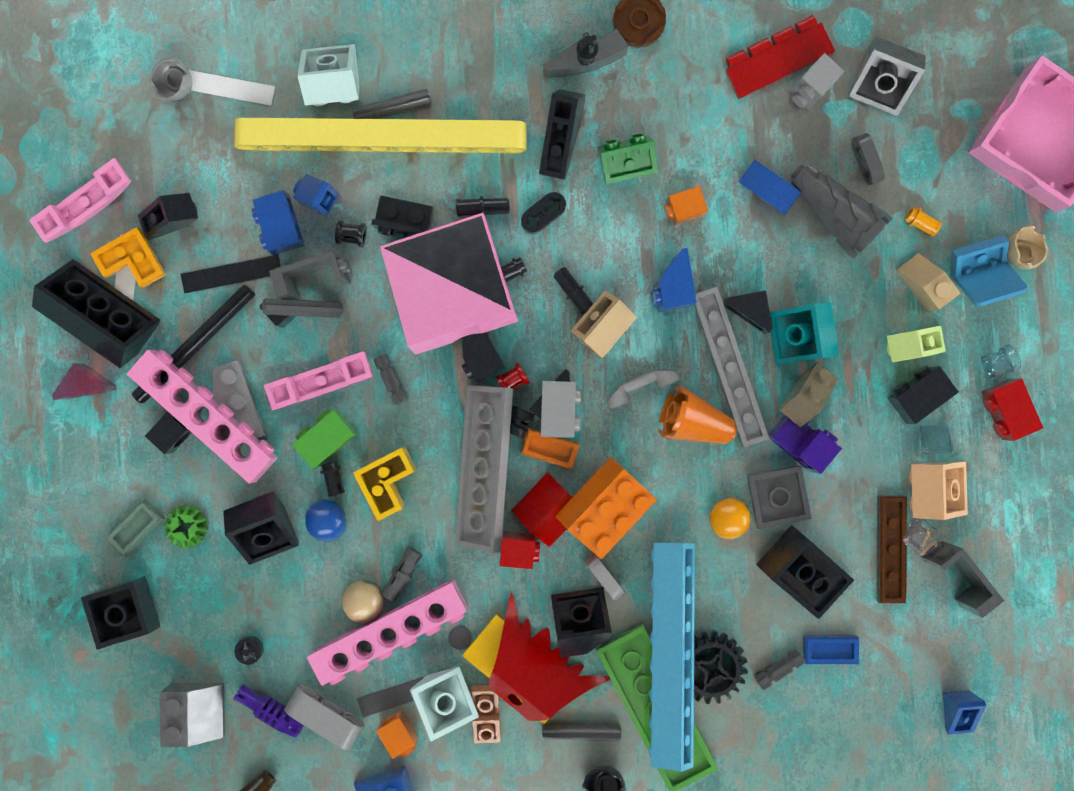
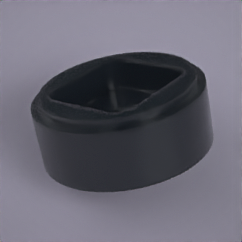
M247 636L236 644L234 650L235 657L240 663L251 665L261 658L264 648L262 642L257 637Z

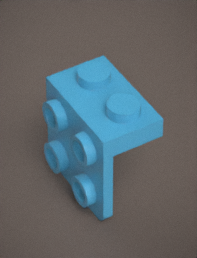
M1005 235L952 250L950 276L975 306L980 307L1027 291V284L1007 263L1009 240Z

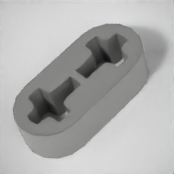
M595 553L584 561L614 601L626 593Z

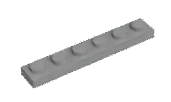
M718 286L695 294L697 303L694 304L732 419L735 421L741 446L745 448L769 440Z

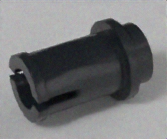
M513 257L512 262L501 267L506 283L520 275L523 277V273L527 272L521 257L517 259Z
M337 461L321 465L322 470L320 474L324 475L328 497L345 493L339 472L341 466H338Z

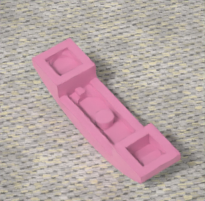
M113 158L92 173L94 175L92 180L56 206H47L29 219L43 242L52 241L80 226L108 206L127 188L131 180L116 158Z
M362 351L307 372L265 384L264 387L273 411L345 388L374 376L366 352Z

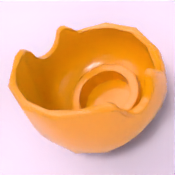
M735 497L718 501L709 514L710 526L715 534L721 538L734 539L740 537L749 528L751 522L750 509L744 501Z

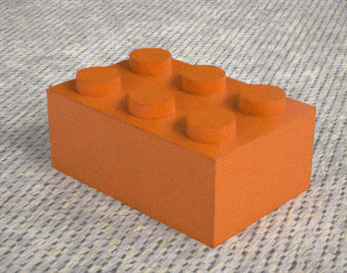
M610 457L556 514V518L572 535L600 559H603L657 499Z

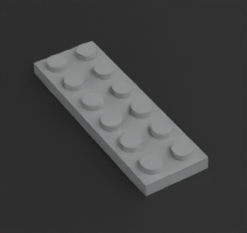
M467 385L455 545L491 553L501 552L513 388Z

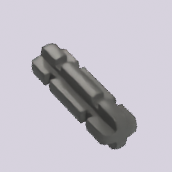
M382 354L374 359V363L377 369L381 371L380 375L388 392L392 393L391 398L394 404L399 405L407 401L408 396L405 390L401 389L402 384L394 368L390 366L391 361L388 355Z
M794 650L788 654L789 657L787 659L783 657L768 667L766 673L762 671L756 675L755 680L760 688L763 690L767 689L772 685V681H779L794 671L793 667L798 668L803 665L805 660L798 650Z

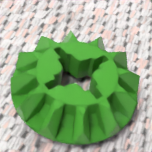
M183 505L173 509L167 514L166 521L163 524L166 532L165 536L169 538L172 545L181 548H190L198 545L205 538L208 529L205 515L198 508L190 505ZM181 520L184 523H195L188 529L189 534L185 531L177 532L176 529L182 525Z

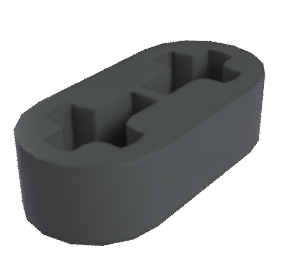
M868 133L853 137V152L865 182L868 185H873L883 181L885 173L872 137Z

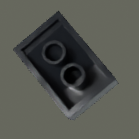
M793 525L784 532L756 564L773 582L818 619L823 616L854 581L849 574Z

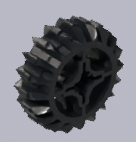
M703 630L701 631V639H698L694 634V664L697 668L701 669L699 683L694 681V699L699 702L704 696L705 703L710 704L712 697H714L716 703L720 704L721 696L723 695L727 700L731 699L729 694L731 690L739 693L740 690L736 686L737 683L745 684L744 678L740 675L748 673L747 668L742 666L747 663V659L741 656L744 650L742 647H736L737 641L734 638L728 640V635L724 632L718 638L716 630H712L710 637H708L706 631ZM715 647L711 648L710 652L706 655L697 654L703 649ZM724 650L729 653L731 658L730 671L721 664ZM711 662H714L717 668L708 671L705 665L707 666L709 663L711 665ZM724 679L721 683L711 686L714 680Z

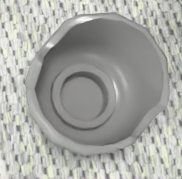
M168 58L160 60L153 68L150 83L156 91L154 93L156 97L175 101L183 99L190 93L192 77L189 69L182 61Z

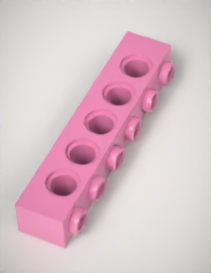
M148 349L128 371L127 375L249 484L257 482L278 458L273 453L275 449L265 440L259 441L253 435L254 430L245 422L239 423L232 417L234 412L222 403L219 405L212 399L214 395L210 390L202 385L200 387L192 381L194 377L184 368L178 369L172 363L173 358L161 349L159 351ZM164 371L167 372L169 377L165 385L160 380L161 374ZM184 389L189 393V399L186 403H183L180 398L181 392ZM204 407L209 410L210 414L207 421H204L200 415ZM224 425L230 430L228 439H224L221 436V428ZM244 443L248 444L251 450L248 457H244L241 453V446Z
M453 578L377 617V619L363 624L312 650L307 659L321 686L328 682L334 685L346 678L344 674L352 670L358 673L367 668L369 661L375 658L381 661L393 654L392 650L400 645L402 648H406L417 642L416 637L424 633L427 636L436 633L441 629V624L447 621L453 624L465 617L464 613L467 612L468 605ZM434 603L441 604L444 608V613L435 615L432 613L430 606ZM416 616L420 620V626L411 627L407 623V617ZM383 629H393L396 633V638L387 639L383 634ZM363 640L368 641L372 646V650L368 652L363 651L360 648L359 642ZM336 654H345L348 658V663L342 664L338 662Z

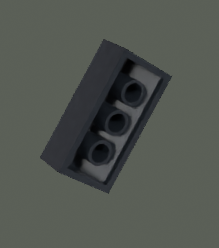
M74 259L34 286L32 307L120 369L141 351L160 323L159 318Z

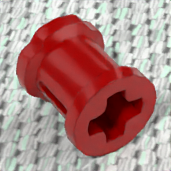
M516 363L513 369L503 375L498 374L495 376L503 388H513L514 390L524 383L526 385L530 384L519 363Z

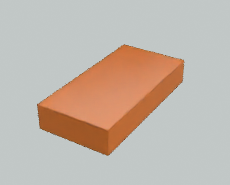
M529 428L521 454L572 470L580 444L559 437H541L540 431Z

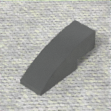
M616 28L597 41L598 54L592 64L590 61L588 66H583L579 63L576 51L579 41H577L543 64V74L545 77H566L595 71L627 55L629 46Z

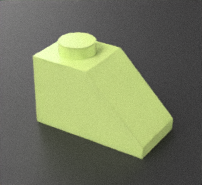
M941 326L887 336L886 348L892 362L922 358L946 352Z

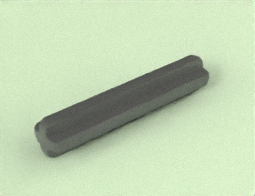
M422 89L354 108L352 110L354 119H378L429 105L431 98L429 91Z
M265 298L262 303V311L265 315L339 318L343 313L340 302Z
M543 724L542 737L544 740L620 741L621 727L620 725Z

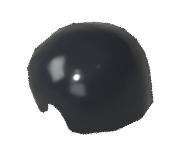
M598 766L586 775L582 788L585 791H625L626 785L618 770L611 766Z

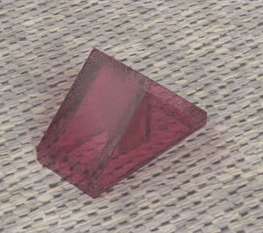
M73 363L52 394L53 400H68L116 391L117 387L88 365Z

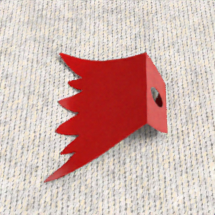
M511 593L497 658L489 680V688L528 721L548 720L580 695L609 681L610 677L603 675L579 676L584 668L583 664L566 667L569 657L560 658L559 648L549 651V628L542 629L531 638L529 619L527 618L520 627L514 597Z

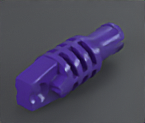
M244 684L233 698V700L251 709L254 717L284 734L296 738L304 725L291 718L285 712L284 704L271 698L269 695L262 697Z

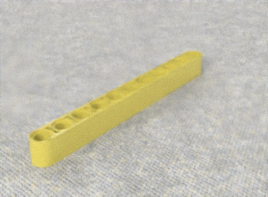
M234 119V147L241 150L523 153L527 151V123L515 120Z

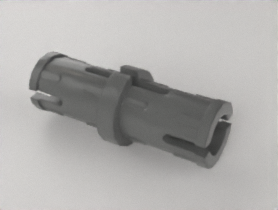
M412 547L407 548L398 566H394L391 571L393 574L381 592L385 598L390 601H397L403 587L407 582L411 581V574L422 558V553Z

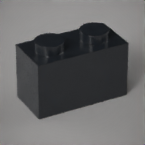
M926 365L914 373L915 378L909 383L905 381L897 385L892 390L894 394L887 398L906 424L916 425L959 393L940 366L929 367Z

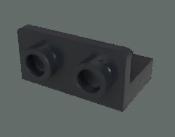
M380 195L376 217L372 219L371 225L378 229L377 233L393 236L395 232L404 234V238L429 230L433 206Z

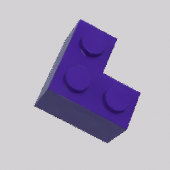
M784 415L768 434L769 439L806 470L822 474L843 449L836 443L838 441L837 437L827 430L812 429L808 425L810 421L799 427Z

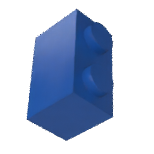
M283 190L252 199L255 207L251 209L255 223L260 224L262 234H259V239L264 250L267 249L269 253L277 255L305 246L288 193Z

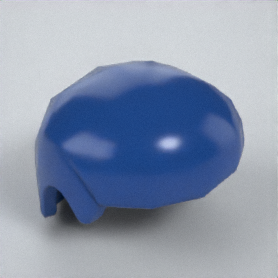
M324 499L314 502L306 511V529L312 537L319 541L331 542L337 540L346 530L345 512L335 501Z

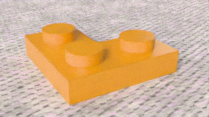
M138 227L90 253L102 276L105 278L129 267L138 285L145 288L167 275L142 230Z

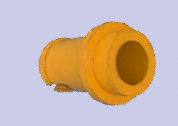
M913 206L910 208L904 218V221L908 222L907 226H915L931 237L935 236L941 228L942 222L922 212L923 209L921 207L915 208Z

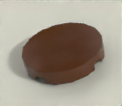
M620 0L613 16L614 30L617 28L628 46L636 48L648 47L655 43L663 34L666 24V12L660 0Z

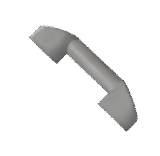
M653 370L619 385L611 394L607 403L610 409L616 408L630 401L627 393L654 381L661 388L678 381L679 378L675 371Z

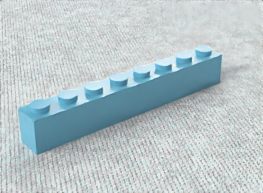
M654 543V549L651 553V560L653 562V577L651 579L653 603L650 612L653 618V631L650 635L652 645V659L650 661L652 687L650 688L649 697L652 702V714L649 719V727L651 729L649 756L651 758V767L682 772L693 768L695 544Z

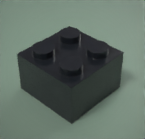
M145 576L100 589L81 597L97 650L150 634L161 627Z

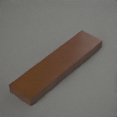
M877 495L878 603H906L907 496Z

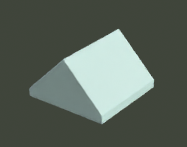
M459 666L426 675L410 689L430 742L479 717Z

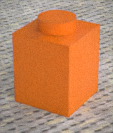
M700 186L668 196L666 199L667 204L664 205L666 217L668 220L673 221L674 226L705 216L708 212Z
M403 709L380 722L376 730L392 759L399 755L405 757L415 750L419 736Z

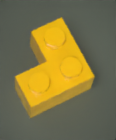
M406 446L353 472L377 521L388 517L406 506L394 483L418 470Z

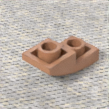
M489 685L472 686L471 697L479 716L472 720L474 744L501 743L499 696L489 688Z

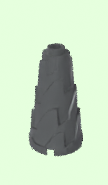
M801 164L791 175L794 179L791 184L801 192L804 198L803 201L821 218L825 227L837 238L838 244L852 259L858 255L854 249L860 253L884 229L883 227L893 219L875 204L868 203L859 195L846 189L828 174L824 175L810 164L806 167Z

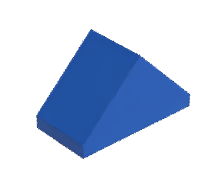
M970 690L943 692L947 735L973 733L986 708L985 701Z

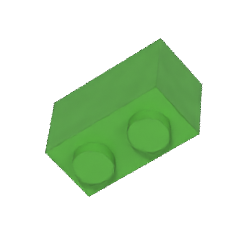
M329 409L325 410L316 418L318 422L311 429L308 426L295 436L297 441L292 446L312 470L319 468L359 434L338 409L331 412Z

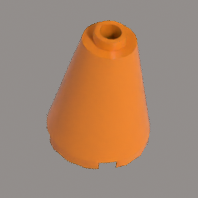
M676 386L674 388L677 390L675 395L669 394L666 398L659 417V422L663 423V430L658 429L661 437L715 444H727L735 438L737 427L735 426L734 419L685 387Z

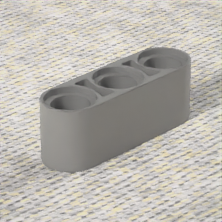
M298 685L284 708L291 718L344 750L351 749L364 728V723L358 717L306 685Z

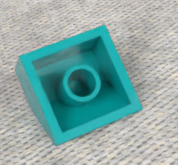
M831 302L770 312L773 325L771 337L776 365L839 356Z

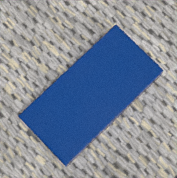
M803 635V658L805 664H859V637L856 635Z

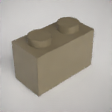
M817 361L798 377L780 411L799 427H802L821 412L838 378Z

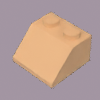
M966 461L911 464L909 481L912 484L910 508L913 511V518L946 520L968 515Z

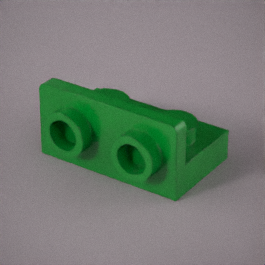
M644 133L634 134L629 137L630 140L621 142L618 139L603 142V146L597 147L606 184L659 173L654 141L650 136H645Z

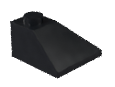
M604 587L551 595L560 658L588 654L612 636Z

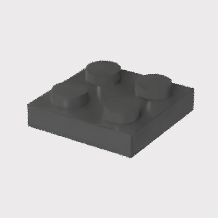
M802 466L747 475L756 527L758 529L812 519Z

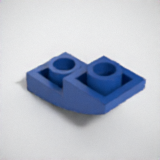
M755 159L738 181L740 185L784 215H786L801 195L798 189Z

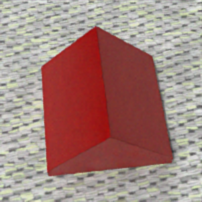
M547 472L511 511L531 534L550 547L567 530L556 518V514L570 501L573 495Z

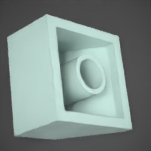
M355 44L304 49L301 51L297 76L305 105L323 106L332 102L350 103L354 100H359L360 85Z

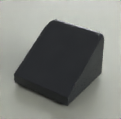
M266 315L275 326L284 328L297 317Z

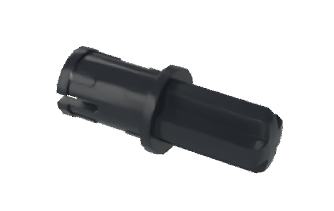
M588 32L583 34L576 48L578 61L583 66H588L589 61L591 64L594 62L599 49L597 37L595 35L590 36Z
M480 196V199H456L457 217L484 213V215L508 214L510 212V202L508 198L484 199L483 196Z
M563 267L553 275L554 279L566 293V299L572 301L583 317L593 303L583 291L584 286H580L568 269Z

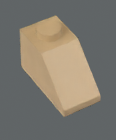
M919 253L896 269L927 312L941 309L961 294L945 271Z

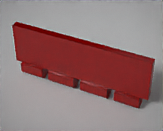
M811 15L795 23V29L798 34L795 33L792 26H789L771 35L774 46H772L768 38L748 46L747 51L750 58H748L743 49L726 57V63L729 68L725 71L738 99L816 62L824 53L826 55L834 53V47L823 23L818 24L816 18Z

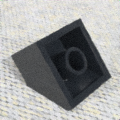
M274 491L223 511L225 536L249 565L299 546L285 506Z

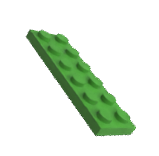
M641 624L595 649L649 752L651 743L649 719L652 714V702L649 697L650 688L652 687V673L650 671L652 645L646 629ZM694 723L693 768L682 772L657 769L668 790L677 791L718 770V767Z

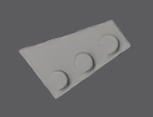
M241 360L213 368V400L219 405L222 403L234 412L232 417L239 423L245 422L254 430L253 435L257 439L266 436L267 433ZM224 425L221 428V436L224 439H228L230 430Z

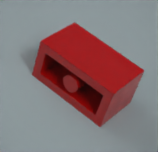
M1022 378L1009 379L981 391L984 397L983 405L991 413L995 422L993 423L994 431L1002 440L1015 441L1043 429V425Z
M503 532L499 566L533 569V562H539L540 542H535L533 534Z

